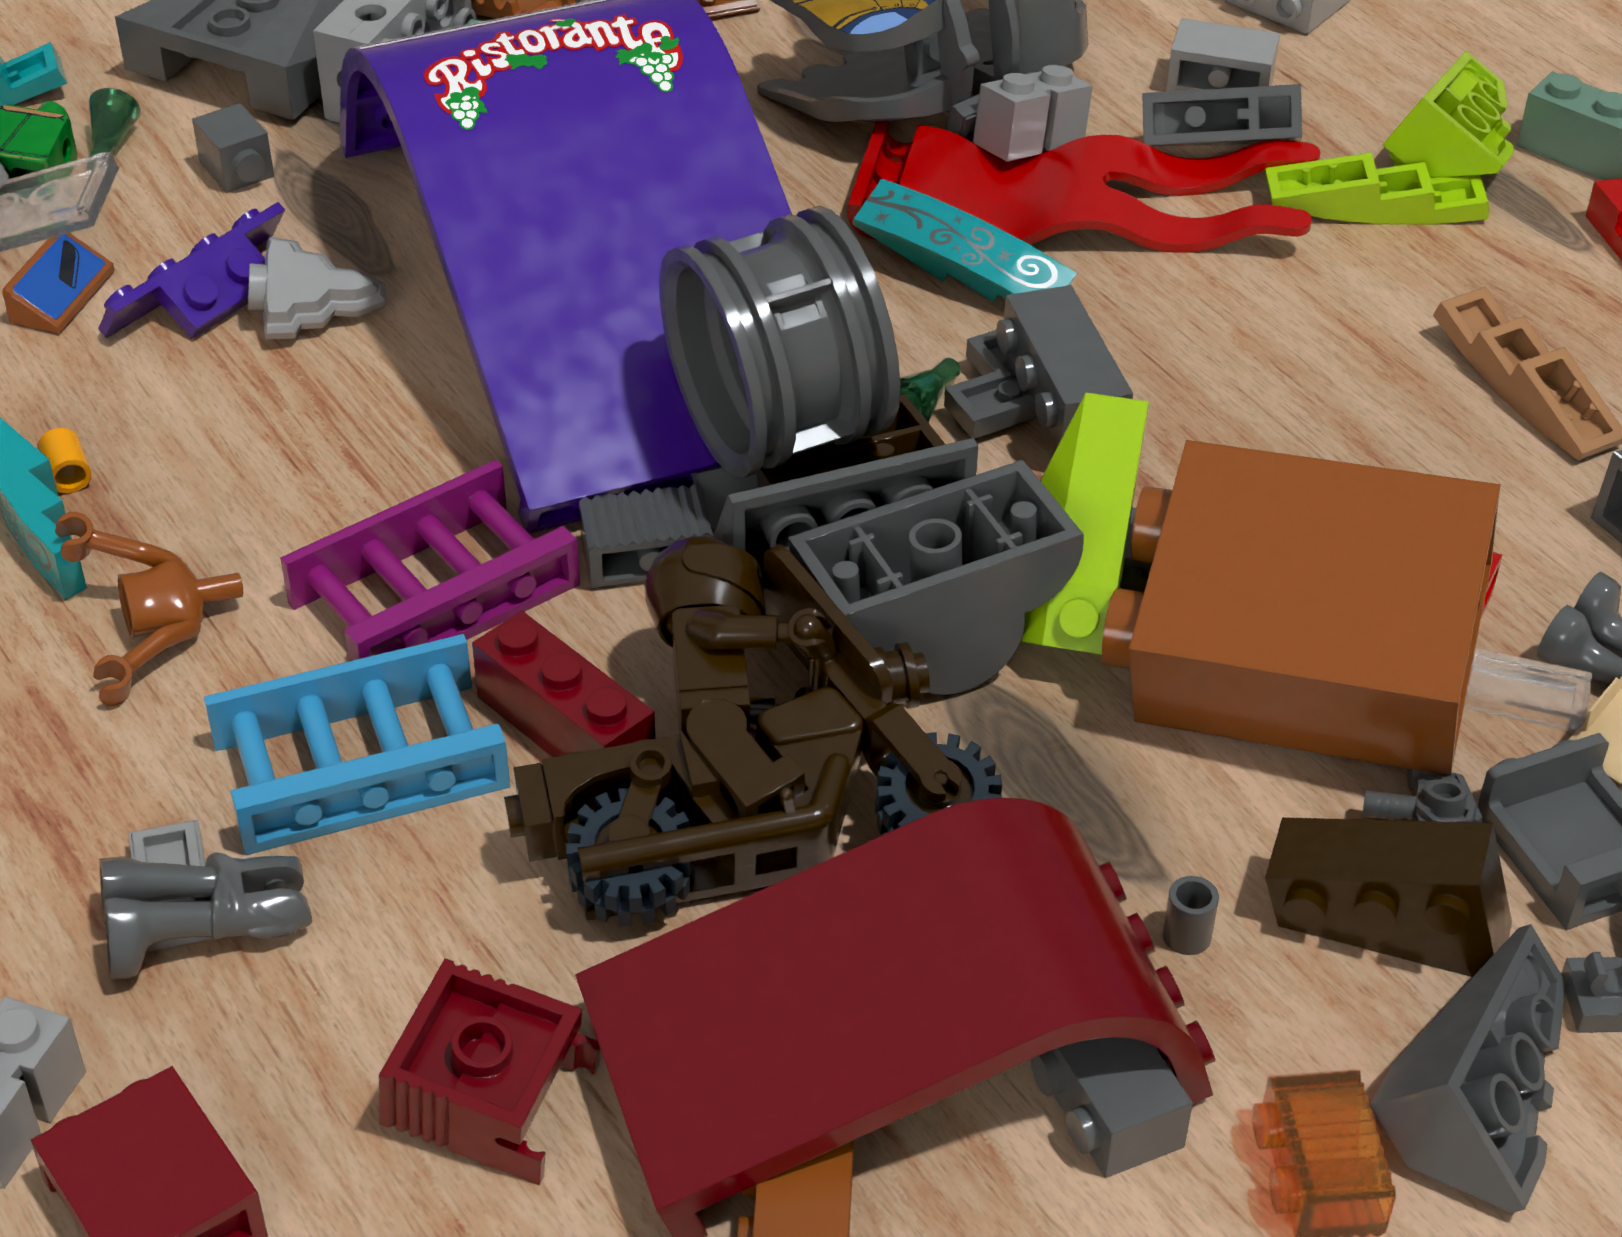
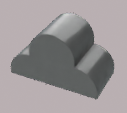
M1024 460L788 537L789 551L873 648L881 646L884 652L893 651L895 644L908 642L913 654L920 652L924 654L930 678L929 693L940 695L955 694L972 689L990 679L1008 663L1021 642L1025 625V613L1049 601L1068 583L1079 565L1084 542L1082 531Z

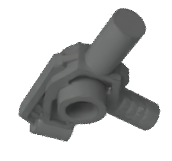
M1407 769L1408 787L1414 791L1415 796L1365 790L1362 817L1400 821L1482 823L1483 817L1463 775L1451 772V776L1416 769Z

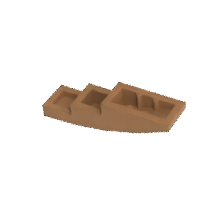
M1486 286L1440 302L1433 316L1449 338L1494 391L1538 432L1577 460L1622 444V426L1565 346L1549 351L1525 316L1511 321L1507 318Z

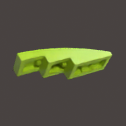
M1372 152L1265 168L1272 205L1301 209L1313 217L1377 225H1435L1489 219V201L1480 175L1430 178L1426 162L1376 169Z

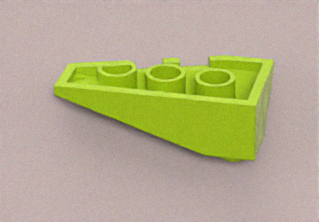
M1465 51L1422 97L1382 145L1390 151L1389 157L1397 166L1426 162L1430 178L1497 174L1514 153L1513 144L1504 139L1511 131L1510 123L1501 118V115L1508 108L1504 82L1468 51Z
M1086 392L1040 481L1084 534L1083 552L1079 565L1068 583L1049 601L1025 613V625L1021 641L1102 655L1103 631L1109 602L1114 590L1120 588L1149 401Z

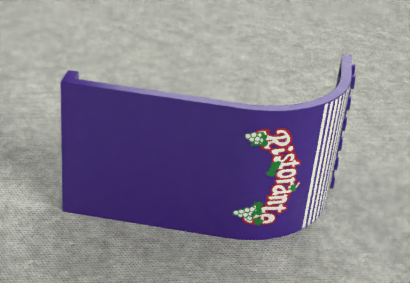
M588 0L586 2L583 1L581 3L578 2L576 4L573 3L571 5L568 4L350 48L345 54L341 70L340 144L344 156L348 158L396 147H402L520 496L518 515L522 527L531 534L580 521L579 501L584 496L592 500L596 495L600 497L609 493L619 495L621 492L629 495L632 491L641 494L645 489L653 493L657 488L663 489L670 486L679 488L682 484L690 488L693 485L691 473L720 466L702 440L689 414L669 356L659 299L661 262L668 250L684 245L694 247L696 242L714 236L730 242L763 232L770 220L792 214L733 60L715 25L697 0Z

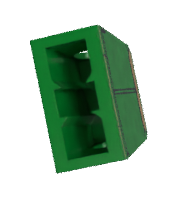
M53 101L42 103L38 109L8 104L0 106V163L9 176L0 189V199L53 208L77 163L78 157L71 121L67 111L60 104Z

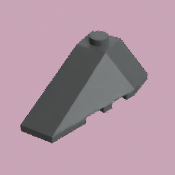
M1531 924L1519 927L1396 1059L1370 1104L1375 1113L1380 1131L1387 1139L1392 1141L1408 1168L1510 1213L1525 1210L1545 1166L1548 1144L1540 1135L1536 1136L1539 1111L1552 1108L1554 1088L1547 1080H1544V1063L1546 1052L1559 1048L1566 981Z

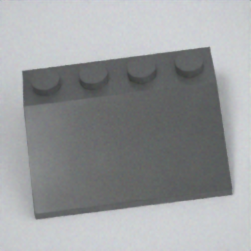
M974 438L730 494L727 496L713 539L742 549L752 555L760 565L763 583L765 551L779 544L789 550L788 537L975 476L977 472L978 444Z

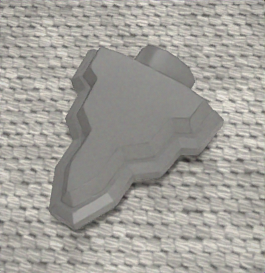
M269 237L266 246L265 264L250 263L248 310L263 311L266 339H294L301 329L323 328L334 316L358 317L385 307V283L359 270L336 268L324 254L303 251L298 241Z

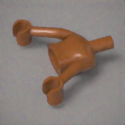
M68 512L62 515L56 523L55 533L57 536L76 535L80 537L67 540L61 546V556L68 562H77L85 559L91 549L152 567L141 572L118 574L119 599L130 637L151 635L124 656L107 655L101 658L95 665L93 672L95 679L102 680L107 677H113L120 681L115 684H108L100 689L99 699L107 706L121 704L128 698L131 689L132 673L167 648L190 640L199 634L203 620L204 604L243 597V584L239 573L197 579L188 565L178 555L152 544L95 530L91 520L82 513Z

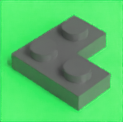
M996 330L968 338L966 358L982 376L945 387L944 406L971 438H978L1036 419L1035 403L1028 390H1021L1017 381L1014 363L1009 354L1004 355L999 348Z

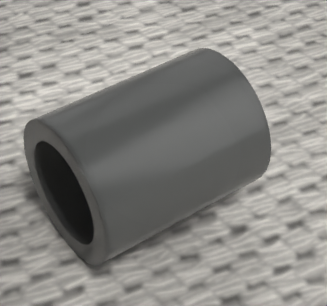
M1185 876L1173 882L1169 889L1162 935L1166 945L1177 953L1184 955L1199 954L1205 951L1211 944L1219 893L1210 881L1198 876Z

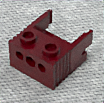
M445 958L379 1073L380 1125L388 1128L395 1126L398 1132L408 1130L411 1137L421 1136L424 1142L434 1141L438 1147L447 1146L448 1150L540 1185L544 1177L546 1152L532 1151L527 1146V1141L523 1139L560 1066L571 1070L580 1067L587 1068L595 1075L600 1059L598 1040L578 1033L582 1022L581 1008L514 983L507 985L505 980H494L492 975L489 974L481 976L479 970L473 969L468 971L465 965L455 966L453 961Z

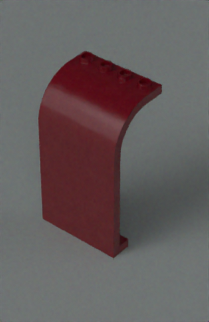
M990 798L947 807L921 817L575 974L655 1209L673 1237H706L708 1233L700 1210L1032 1058L1072 1043L1111 1037L1130 1038L1149 1043L1157 1047L1164 1060L1169 1059L1173 1074L1193 1104L1213 1095L1205 1066L1216 1060L1205 1033L1197 1020L1187 1025L1183 1021L1177 1009L1185 1006V1003L1172 973L1166 965L1157 970L1154 968L1148 957L1149 954L1155 952L1153 942L1139 914L1136 912L1127 917L1119 904L1127 900L1114 868L1109 861L1100 866L1098 865L1081 832L1072 820L1051 806L1019 798Z

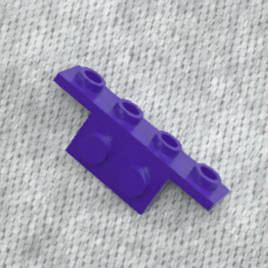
M277 202L262 212H259L256 208L251 209L233 224L229 232L220 237L215 233L204 237L193 247L189 256L177 263L174 259L164 261L150 273L146 282L133 289L131 285L119 288L105 301L104 307L106 311L98 330L105 338H108L162 305L188 336L193 339L248 304L250 263L265 264L264 256L256 247L273 236L285 212L284 207Z

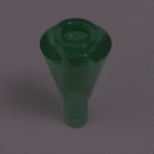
M102 88L93 92L89 97L90 129L93 145L87 167L95 174H105L108 172L113 151L117 149L141 114L138 102L131 95L120 89Z
M944 358L932 369L900 377V395L905 394L929 423L945 387L959 376V364L952 358Z

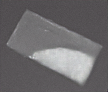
M1475 648L1464 707L1575 732L1587 716L1592 672Z

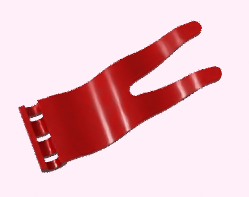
M889 121L875 123L847 206V218L851 226L859 234L875 239L853 225L852 221L879 181L885 179L931 196L976 216L1029 245L1068 230L1098 229L1115 233L1152 250L1176 253L1199 252L1214 249L1256 234L1303 236L1311 229L1312 217L1308 212L1301 209L1271 204L1250 205L1211 217H1180L1149 207L1123 191L1107 186L1106 183L1110 180L1125 181L1163 195H1198L1228 187L1251 175L1265 171V168L1320 160V149L1308 142L1277 139L1261 141L1218 157L1183 158L1164 153L1133 138L1120 135H1094L1070 141L1042 154L1007 162L956 133L920 124L917 126L913 142L900 143L890 136L888 131Z

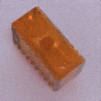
M1360 1070L1268 1076L1263 1103H1255L1253 1106L1252 1123L1258 1148L1271 1149L1275 1167L1270 1169L1269 1189L1275 1213L1288 1214L1294 1237H1353L1354 1235L1366 1237L1369 1234L1378 1237L1386 1233L1396 1199V1189L1392 1184L1391 1172L1388 1171L1387 1159L1384 1158L1383 1146L1380 1145V1135L1376 1132V1121L1372 1119V1108L1368 1105V1095L1365 1094L1364 1083L1361 1082Z

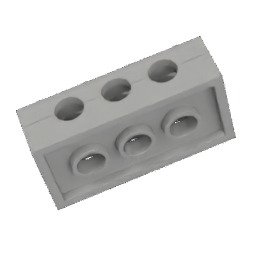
M343 0L313 30L325 119L340 123L341 70L345 54L350 48L452 27L455 28L457 26L460 27L462 25L465 26L470 19L476 20L475 11L471 8V0Z

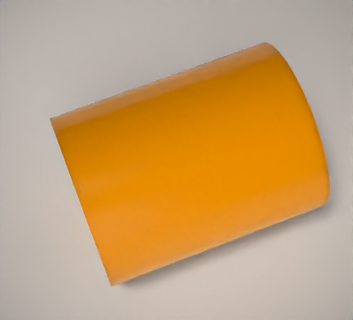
M54 428L40 437L37 449L50 460L57 492L70 494L85 488L91 480L92 472L77 434L68 428Z

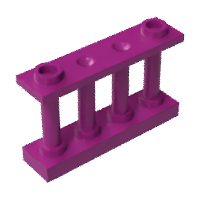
M497 459L280 557L288 604L296 610L322 598L348 627L344 629L349 661L464 634L466 640L505 622L520 611L525 612L580 585L577 539L564 526L534 539L507 512L503 465ZM481 523H484L510 549V551L483 564L455 537V535ZM431 547L458 576L427 590L401 560ZM377 572L403 602L372 616L346 586Z

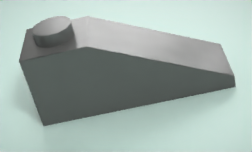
M1301 84L1142 93L1144 143L1150 146L1252 145L1268 140L1280 139L1300 142L1302 139Z

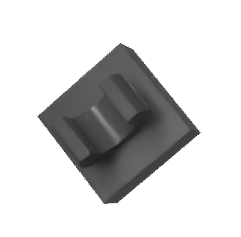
M1591 952L1587 957L1566 958L1561 975L1566 981L1565 993L1577 1033L1622 1032V957H1602L1601 952Z

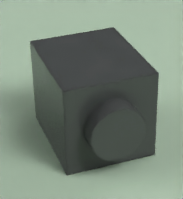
M241 103L192 118L199 162L226 193L274 177L268 133Z

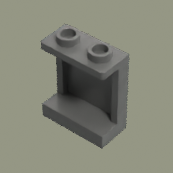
M1601 733L1577 740H1564L1552 748L1518 759L1508 758L1497 763L1486 772L1477 805L1483 817L1482 823H1493L1498 844L1565 930L1622 911V792L1603 769V762L1609 743Z

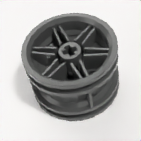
M819 205L800 211L796 216L789 214L770 220L763 232L730 242L714 236L696 242L694 247L684 245L666 252L660 268L659 299L669 356L689 414L708 450L726 472L735 478L748 477L756 474L761 467L766 469L785 465L792 455L828 443L836 445L849 444L858 441L862 436L886 432L892 426L898 412L900 399L899 359L893 327L884 296L868 258L847 224L832 210Z

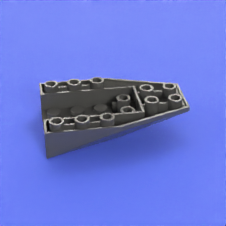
M150 0L115 16L124 67L126 70L146 75L151 79L167 82L194 58L226 66L231 70L245 72L251 108L274 114L280 118L294 120L322 95L313 30L343 0Z

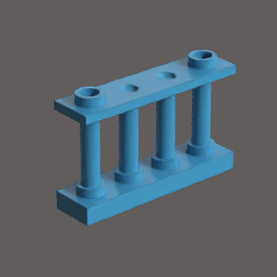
M464 634L204 696L215 751L237 746L249 786L230 790L245 856L511 788L506 741L499 723L473 729L459 691L472 688L468 644ZM433 698L447 736L408 746L395 707ZM369 714L382 753L342 762L330 723ZM304 730L316 769L276 779L264 739Z

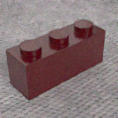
M520 611L472 642L478 698L550 756L557 757L571 752H585L630 744L644 739H656L655 711L524 611Z

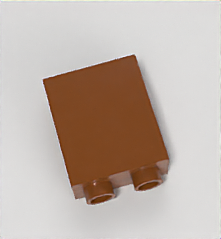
M1186 440L1173 489L1144 486L1137 503L1132 530L1131 556L1134 562L1152 564L1145 591L1139 592L1116 588L1111 596L1104 624L1102 662L1107 666L1130 669L1134 722L1451 776L1492 565L1501 484Z

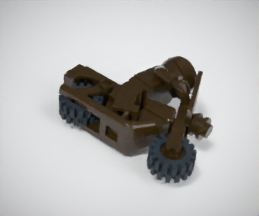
M694 536L675 541L664 549L654 559L645 581V601L660 638L673 648L679 735L658 739H644L630 744L585 752H571L563 756L542 759V764L540 762L513 767L517 794L505 796L504 802L511 838L525 837L529 862L557 857L558 860L567 859L569 883L572 892L577 891L578 902L584 908L587 921L600 919L607 922L609 916L618 915V926H631V914L641 913L643 925L655 922V908L660 907L663 913L668 916L676 910V904L768 887L833 858L858 770L861 751L869 769L877 777L875 815H877L876 826L880 835L947 807L975 800L1002 798L1003 784L1001 774L995 775L996 763L989 755L980 761L981 746L971 741L967 748L962 750L959 748L960 736L951 733L948 734L947 744H937V732L925 733L901 705L904 703L906 709L919 707L920 693L929 692L930 690L928 666L922 652L913 654L908 642L895 644L893 651L884 652L881 646L873 648L785 546L779 544L765 551L764 579L762 583L760 565L748 552L710 537ZM778 641V643H785L809 671L808 687L800 688L796 692L794 699L782 704H776L775 706V698L749 697L744 650H776ZM750 730H756L755 740L750 735ZM715 857L718 863L696 867L694 864V860Z

